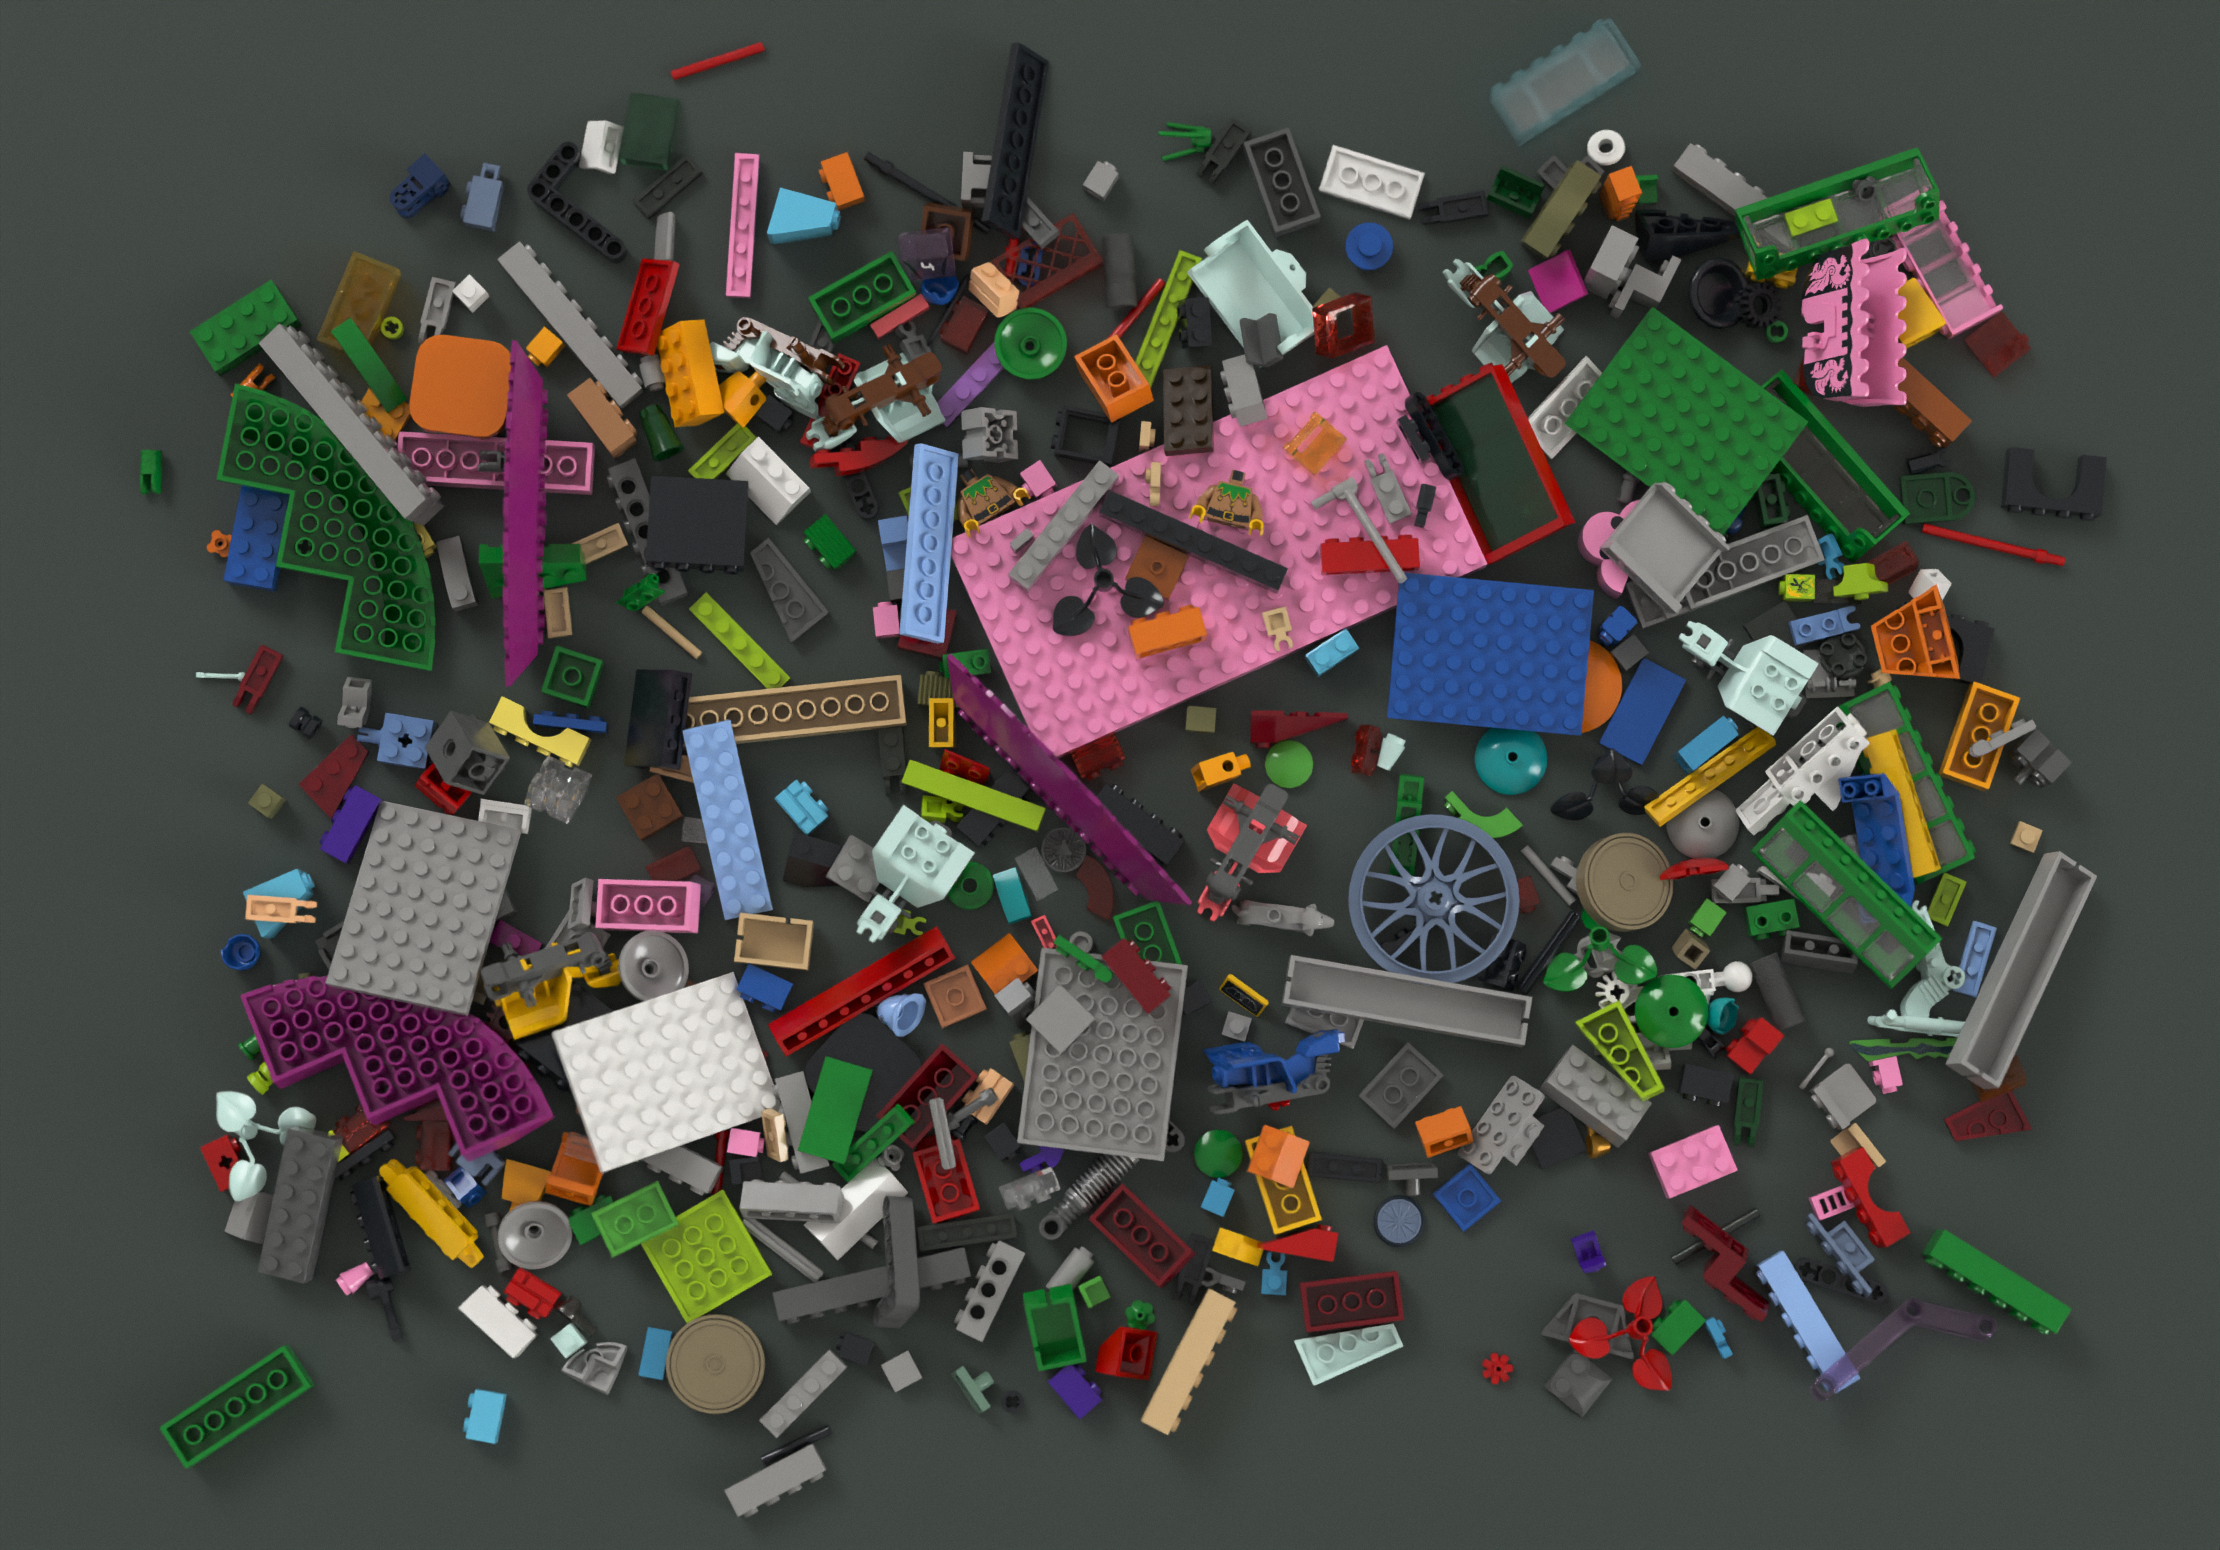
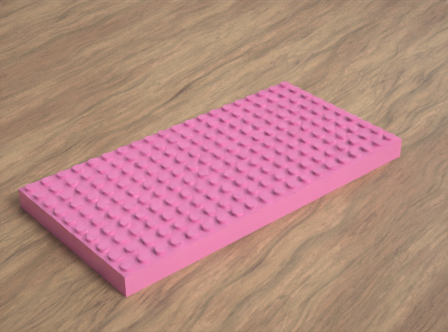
M1387 345L1264 399L1263 402L1268 419L1241 427L1237 418L1232 419L1231 415L1213 422L1214 452L1166 456L1163 444L1110 468L1119 475V480L1111 488V491L1288 568L1281 587L1276 594L1189 556L1169 601L1163 598V607L1146 616V620L1155 619L1156 614L1169 611L1170 614L1178 613L1180 607L1193 604L1194 608L1200 607L1207 632L1206 641L1136 660L1128 634V626L1132 624L1133 620L1139 618L1130 617L1122 610L1120 600L1124 594L1119 593L1113 587L1107 592L1098 591L1091 604L1087 607L1095 615L1093 625L1088 631L1076 636H1063L1053 631L1054 610L1057 603L1064 597L1076 596L1085 604L1095 587L1094 575L1098 571L1097 567L1085 569L1079 564L1076 557L1079 538L1088 525H1095L1114 540L1117 548L1115 559L1109 565H1101V567L1110 570L1113 574L1114 582L1118 583V586L1125 590L1127 582L1125 577L1145 536L1099 516V511L1106 496L1028 593L1009 578V572L1083 480L980 525V533L977 530H971V537H967L965 532L952 538L951 558L1025 723L1030 731L1057 758L1063 757L1334 636L1345 628H1352L1396 608L1399 583L1392 572L1321 575L1320 544L1325 543V539L1338 538L1339 542H1349V538L1364 537V541H1372L1347 500L1334 499L1316 510L1311 504V501L1331 491L1332 487L1350 477H1353L1358 485V490L1355 494L1356 498L1380 536H1388V540L1398 539V535L1406 534L1412 535V538H1418L1420 568L1414 571H1403L1404 573L1464 578L1487 566L1484 555L1450 481L1443 476L1431 453H1429L1430 458L1428 461L1421 465L1419 464L1396 424L1397 420L1404 415H1407L1409 420L1412 419L1405 407V399L1410 394ZM1419 431L1416 432V433L1418 434L1419 438H1420L1421 441H1422L1423 438L1421 437ZM1382 453L1385 455L1390 469L1393 470L1412 515L1392 524H1388L1370 483L1371 478L1364 463L1365 460L1370 459L1377 476L1385 473L1378 460V455ZM1151 462H1161L1159 506H1150V483H1146V469H1151ZM1232 470L1246 473L1243 486L1252 488V493L1258 496L1263 511V535L1260 536V531L1257 529L1252 530V535H1249L1248 530L1204 519L1202 523H1199L1200 517L1198 515H1193L1191 519H1189V515L1199 496L1211 485H1217L1219 481L1229 483ZM1421 484L1435 486L1436 491L1431 512L1427 514L1425 526L1420 528L1414 526L1418 512L1416 504ZM1025 529H1029L1034 534V539L1015 554L1010 548V542ZM1286 606L1292 631L1286 632V636L1291 638L1293 647L1289 649L1288 643L1281 641L1279 642L1280 652H1276L1274 649L1276 637L1275 635L1268 637L1262 613Z

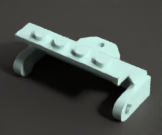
M1248 220L1207 246L1204 251L1208 257L1187 272L1203 295L1209 297V303L1243 348L1239 322L1242 318L1258 320L1268 313L1276 314L1281 344L1277 348L1282 355L1305 341L1325 325V322L1301 292L1306 288L1305 271L1292 254L1277 249L1271 252Z

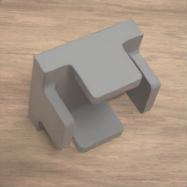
M963 152L962 208H984L992 156Z

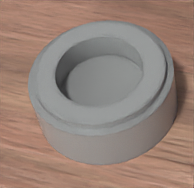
M1076 932L1069 939V942L1085 953H1090L1093 948V940L1086 932Z

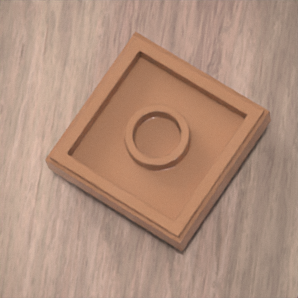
M969 965L923 983L942 1028L987 1010Z

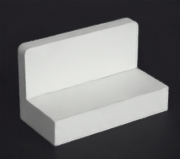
M606 120L589 121L586 127L579 168L597 169L608 174H615L624 127Z

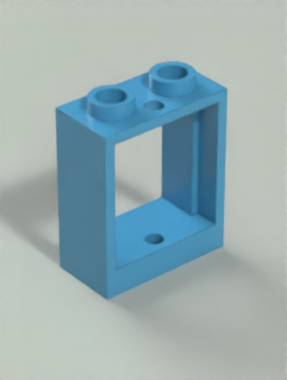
M1722 716L1672 757L1688 775L1739 735L1736 731L1738 727L1731 718L1726 719L1725 716Z

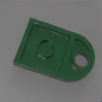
M1944 472L1899 477L1901 502L1910 513L1903 520L1904 525L1956 521L1967 515L1974 505L1975 491L1973 485L1965 476L1959 473ZM1963 489L1968 493L1969 497L1966 502L1957 500V490Z

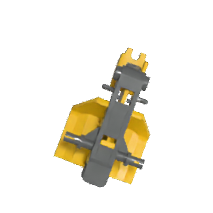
M592 932L584 933L581 937L572 940L568 939V941L560 944L551 943V947L524 956L518 955L513 950L511 943H507L508 949L506 944H503L502 950L505 954V962H498L481 970L487 996L490 1000H494L496 1007L501 1006L514 1040L557 1026L566 1020L572 977H584L586 983L593 988L618 986L622 982L619 974V959H616L614 953L607 954L597 935Z

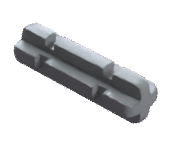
M429 1170L425 1173L429 1180L457 1209L462 1206L463 1203L453 1195L454 1193L448 1185L438 1178V1174L434 1170Z

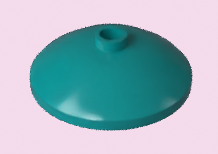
M1491 728L1481 737L1477 744L1474 757L1476 771L1482 782L1497 793L1504 795L1525 793L1536 786L1545 773L1547 767L1545 744L1536 732ZM1509 753L1516 754V761L1512 762L1508 759Z

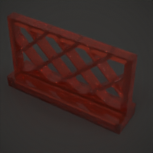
M1074 213L1054 224L1057 229L1060 228V235L1057 236L1054 250L1046 247L1041 249L1038 245L1032 244L1034 241L1029 238L991 260V263L1005 277H1012L1011 284H1013L1014 278L1028 282L1026 291L1019 294L1016 300L1018 310L1031 307L1103 265L1104 260L1097 253ZM1070 221L1077 228L1075 238L1061 234L1063 225ZM1079 233L1083 240L1077 239ZM1060 238L1074 241L1071 254L1057 251ZM1076 242L1087 245L1091 253L1085 257L1073 255ZM1031 247L1037 249L1034 262L1020 258L1023 248ZM1039 250L1053 253L1050 266L1036 263ZM1016 252H1018L1017 257L1011 256V255L1015 254ZM1056 254L1069 258L1066 268L1059 269L1053 267ZM1004 259L1016 261L1013 274L1002 271L998 263ZM1072 259L1078 260L1071 264ZM1018 262L1032 265L1029 278L1015 274ZM1035 266L1049 270L1047 279L1043 281L1032 279ZM1051 271L1057 272L1054 275L1050 276ZM1031 283L1036 284L1033 287L1029 288Z

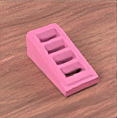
M1843 1185L1808 1198L1818 1221L1855 1207L1845 1196ZM1840 1191L1846 1204L1841 1206L1837 1195ZM1832 1195L1837 1208L1835 1209L1832 1208L1828 1196ZM1820 1199H1824L1828 1212L1824 1213L1819 1201Z

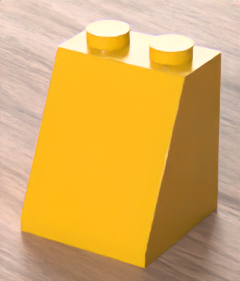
M1915 277L1910 280L1906 279L1904 286L1898 290V295L1904 296L1907 302L1906 307L1898 313V319L1904 320L1907 326L1905 332L1899 335L1898 342L1904 344L1907 349L1939 332L1947 323Z

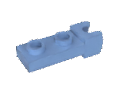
M1848 606L1790 621L1788 624L1794 645H1802L1846 632L1858 631L1860 629L1859 623L1851 624L1847 621V615L1855 611V606Z

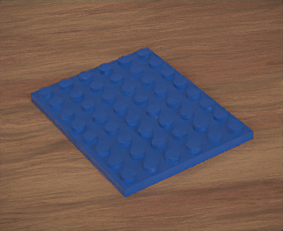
M1404 573L1407 580L1398 584L1387 718L1581 736L1594 590Z

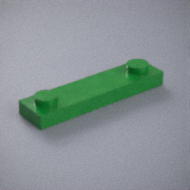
M897 1104L849 1148L845 1165L834 1162L832 1166L849 1182L914 1123L913 1119Z

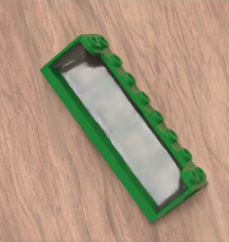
M1781 369L1761 387L1809 423L1772 470V473L1780 474V480H1784L1785 488L1791 493L1795 501L1807 511L1811 519L1822 528L1826 535L1833 533L1843 555L1854 563L1909 516L1910 513Z

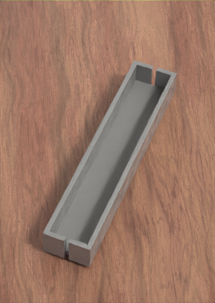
M278 324L259 343L260 346L320 418L324 420L325 424L405 519L424 526L444 507L439 500L441 498L440 494L433 487L429 488L426 485L425 481L427 479L419 470H414L410 466L412 463L410 458L395 448L397 443L388 434L385 436L380 430L383 427L374 417H369L366 413L368 408L360 400L356 401L352 396L353 390L346 383H341L337 378L339 376L338 372L332 366H327L323 362L325 357L318 349L312 348L308 344L310 341L308 336L301 330L297 332L292 326L286 327Z
M2060 851L2043 855L1945 1064L1962 1076L1967 1075L1968 1080L1982 1089L2000 1087L2097 878L2095 874L2083 866H2075L2077 862Z
M1295 955L1289 957L1286 980H1290V982L1287 981L1285 983L1281 1006L1520 1048L1525 1045L1528 1023L1521 1024V1021L1529 1019L1532 997Z

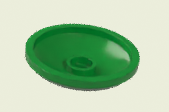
M1022 308L1010 313L1000 323L995 335L994 348L998 361L1007 372L1021 379L1036 380L1052 374L1060 366L1066 354L1067 339L1061 323L1052 314L1038 308ZM1031 343L1034 345V349L1028 351L1025 345Z
M1663 975L1648 982L1640 991L1635 1003V1019L1639 1030L1649 1041L1661 1047L1678 1048L1690 1044L1702 1033L1708 1020V1003L1703 991L1692 980L1679 975ZM1671 1007L1677 1008L1678 1013L1676 1016L1669 1014Z

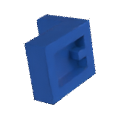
M461 1166L444 1180L457 1199L468 1208L480 1202L487 1193L475 1178Z

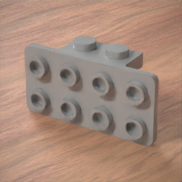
M1511 1076L1472 1130L1474 1142L1461 1146L1458 1150V1155L1486 1174H1491L1503 1157L1517 1166L1544 1128V1125L1532 1116L1544 1100V1094L1518 1077Z

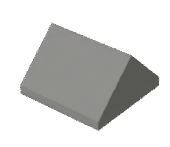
M259 1191L247 1199L239 1202L234 1201L224 1232L244 1240L264 1244L274 1195Z

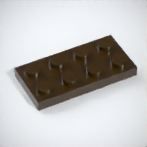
M1203 365L1163 369L1165 455L1175 456L1214 452L1212 366Z

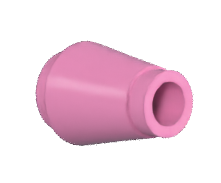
M364 1262L362 1265L360 1264L339 1274L340 1277L336 1279V1282L347 1296L351 1292L354 1294L374 1273L368 1264Z

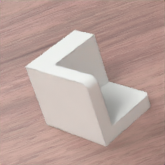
M1920 569L1909 590V594L1913 598L1918 597L1937 584L1943 601L1952 583L1938 569Z

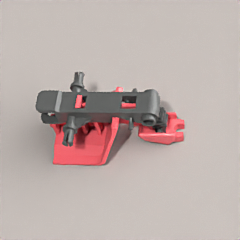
M1233 783L1207 828V832L1216 849L1225 853L1226 857L1222 863L1213 858L1210 859V862L1218 866L1219 869L1215 872L1211 871L1205 882L1207 886L1197 902L1199 904L1197 911L1199 915L1205 909H1210L1212 911L1210 921L1214 923L1218 916L1222 917L1231 901L1236 899L1241 890L1240 880L1249 885L1253 884L1252 880L1243 876L1248 867L1258 873L1281 872L1307 827L1306 824L1282 810L1288 798L1286 791L1274 784H1269L1259 797ZM1229 860H1234L1235 862L1229 873L1223 871L1226 865L1231 866L1232 863ZM1238 863H1239V864L1243 865V867H1242V868H1240V867L1237 868V871H1239V874H1238L1237 877L1235 878V877L1232 876V874H1233L1235 868L1237 867V865H1238Z

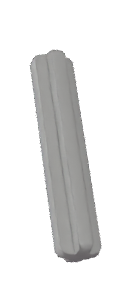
M940 1097L933 1098L929 1101L941 1164L944 1169H952L956 1166L944 1102Z

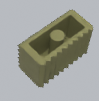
M926 671V675H920L918 706L929 707V698H953L951 679H945V677L940 676V672ZM954 702L955 709H960Z

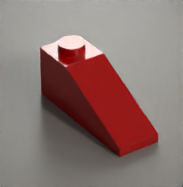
M1318 1224L1317 1229L1307 1228L1258 1243V1249L1334 1262L1338 1233L1331 1232V1226Z

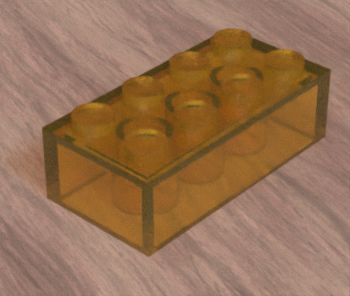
M353 251L316 340L323 346L345 354L342 347L331 334V331L351 317L372 347L401 279V271L396 267Z

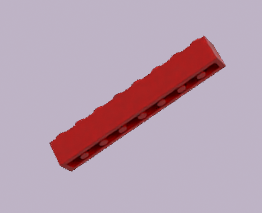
M936 926L774 1020L768 1026L787 1057L955 959V956Z

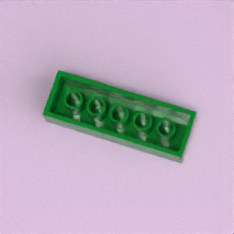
M1936 1229L1922 1252V1255L1927 1258L1925 1260L1926 1263L1936 1269H1946L1948 1271L1946 1275L1957 1282H1967L1969 1290L1978 1295L1986 1294L1990 1297L1988 1301L1999 1308L2005 1309L2007 1307L2011 1310L2009 1312L2011 1316L2019 1321L2031 1322L2030 1327L2040 1334H2057L2072 1309L1947 1230Z
M283 1345L159 1428L185 1469H188L314 1387L315 1384L290 1345Z

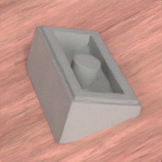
M666 212L657 216L654 255L656 260L673 261L675 216L673 212Z

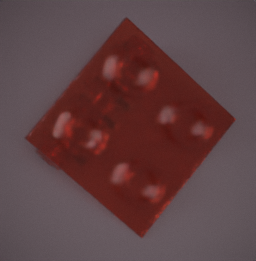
M2002 311L1964 340L1993 378L2032 349L2027 343L2029 342L2028 337L2024 333L2021 335Z

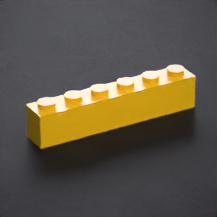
M1896 729L1866 738L1870 744L1863 749V753L1866 758H1869L1872 766L1870 768V775L1885 773L1900 794L1913 878L1941 869Z

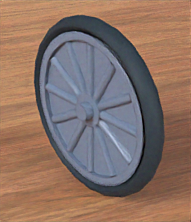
M1403 1195L1391 1196L1378 1205L1373 1218L1374 1229L1384 1243L1394 1247H1405L1417 1241L1421 1236L1425 1226V1216L1422 1208L1415 1200Z

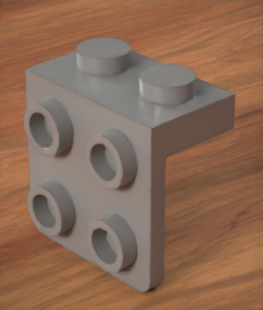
M1844 1064L1809 1090L1813 1095L1811 1096L1813 1103L1819 1109L1822 1107L1827 1114L1825 1118L1832 1128H1837L1838 1130H1843L1849 1126L1853 1119L1876 1103L1875 1096L1851 1064Z

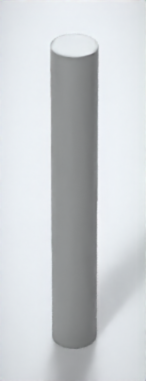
M1529 845L1521 850L1524 856L1570 906L1576 900L1574 896Z

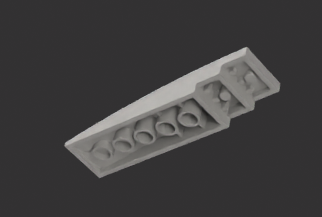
M1808 515L1727 544L1730 547L1729 551H1722L1680 601L1682 607L1677 613H1666L1634 581L1626 583L1625 589L1641 630L1778 579L1785 574H1791L1824 561L1825 558Z

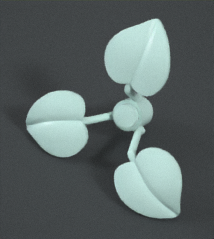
M233 1091L217 1093L216 1115L218 1124L223 1130L234 1132L240 1136L239 1141L243 1144L250 1159L249 1162L246 1160L238 1161L231 1170L229 1188L231 1196L235 1201L239 1202L254 1196L262 1190L267 1180L265 1168L261 1164H254L255 1158L246 1141L254 1138L257 1135V1130L280 1134V1142L282 1145H285L289 1128L301 1126L314 1130L316 1124V1116L301 1107L288 1108L279 1117L278 1126L280 1129H273L250 1120L256 1113V1105L249 1096Z

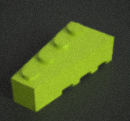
M1619 1000L1575 1022L1579 1031L1642 1102L1664 1092V1086Z

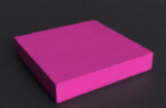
M1566 250L1528 270L1540 301L1550 314L1588 295L1571 250Z

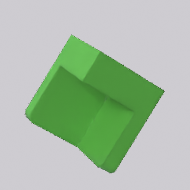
M1100 1275L1078 1286L1088 1308L1111 1297Z

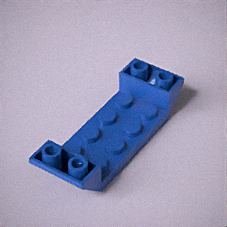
M1885 773L1838 778L1842 803L1852 802L1861 859L1911 907L1915 887L1899 792ZM1859 903L1862 923L1876 922L1877 920Z

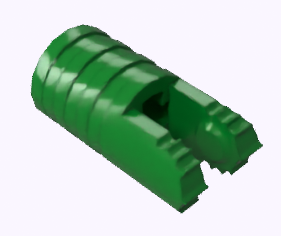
M141 450L140 493L141 495H146L149 493L151 486L152 492L160 494L162 493V451Z

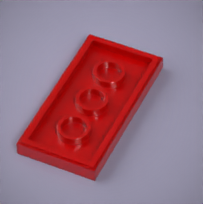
M642 258L616 348L617 351L654 356L679 263Z

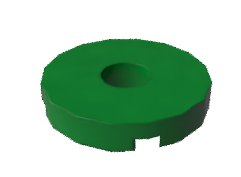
M968 862L961 872V876L947 894L957 907L965 910H976L983 907L991 899L994 891V880L986 867L976 862ZM967 879H973L977 883V888L972 893H968L963 889V883Z

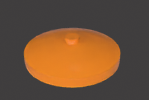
M1591 640L1589 641L1582 733L1592 731L1605 723L1616 710L1622 693V678L1616 661L1605 648Z

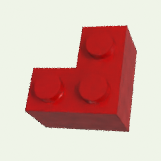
M1762 1017L1749 1019L1741 1028L1743 1032L1738 1040L1734 1038L1725 1049L1728 1051L1725 1057L1747 1075H1750L1763 1058L1769 1055L1785 1036Z

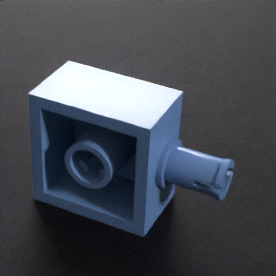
M385 713L383 728L378 730L363 726L362 728L359 727L358 732L368 734V736L358 734L357 741L378 744L377 761L380 763L427 770L430 766L431 758L425 746L435 734L437 723L433 720ZM407 736H409V739L412 740V744H407V747L405 748V745L402 744V741L407 739Z

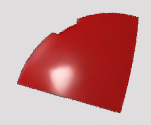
M1707 857L1694 858L1670 866L1660 875V880H1674L1692 875L1714 874L1729 870L1728 864L1718 859Z

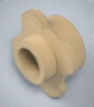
M1879 669L1870 674L1872 679L1867 682L1868 684L1872 683L1874 688L1890 682L1892 678L1890 674L1882 673V669Z

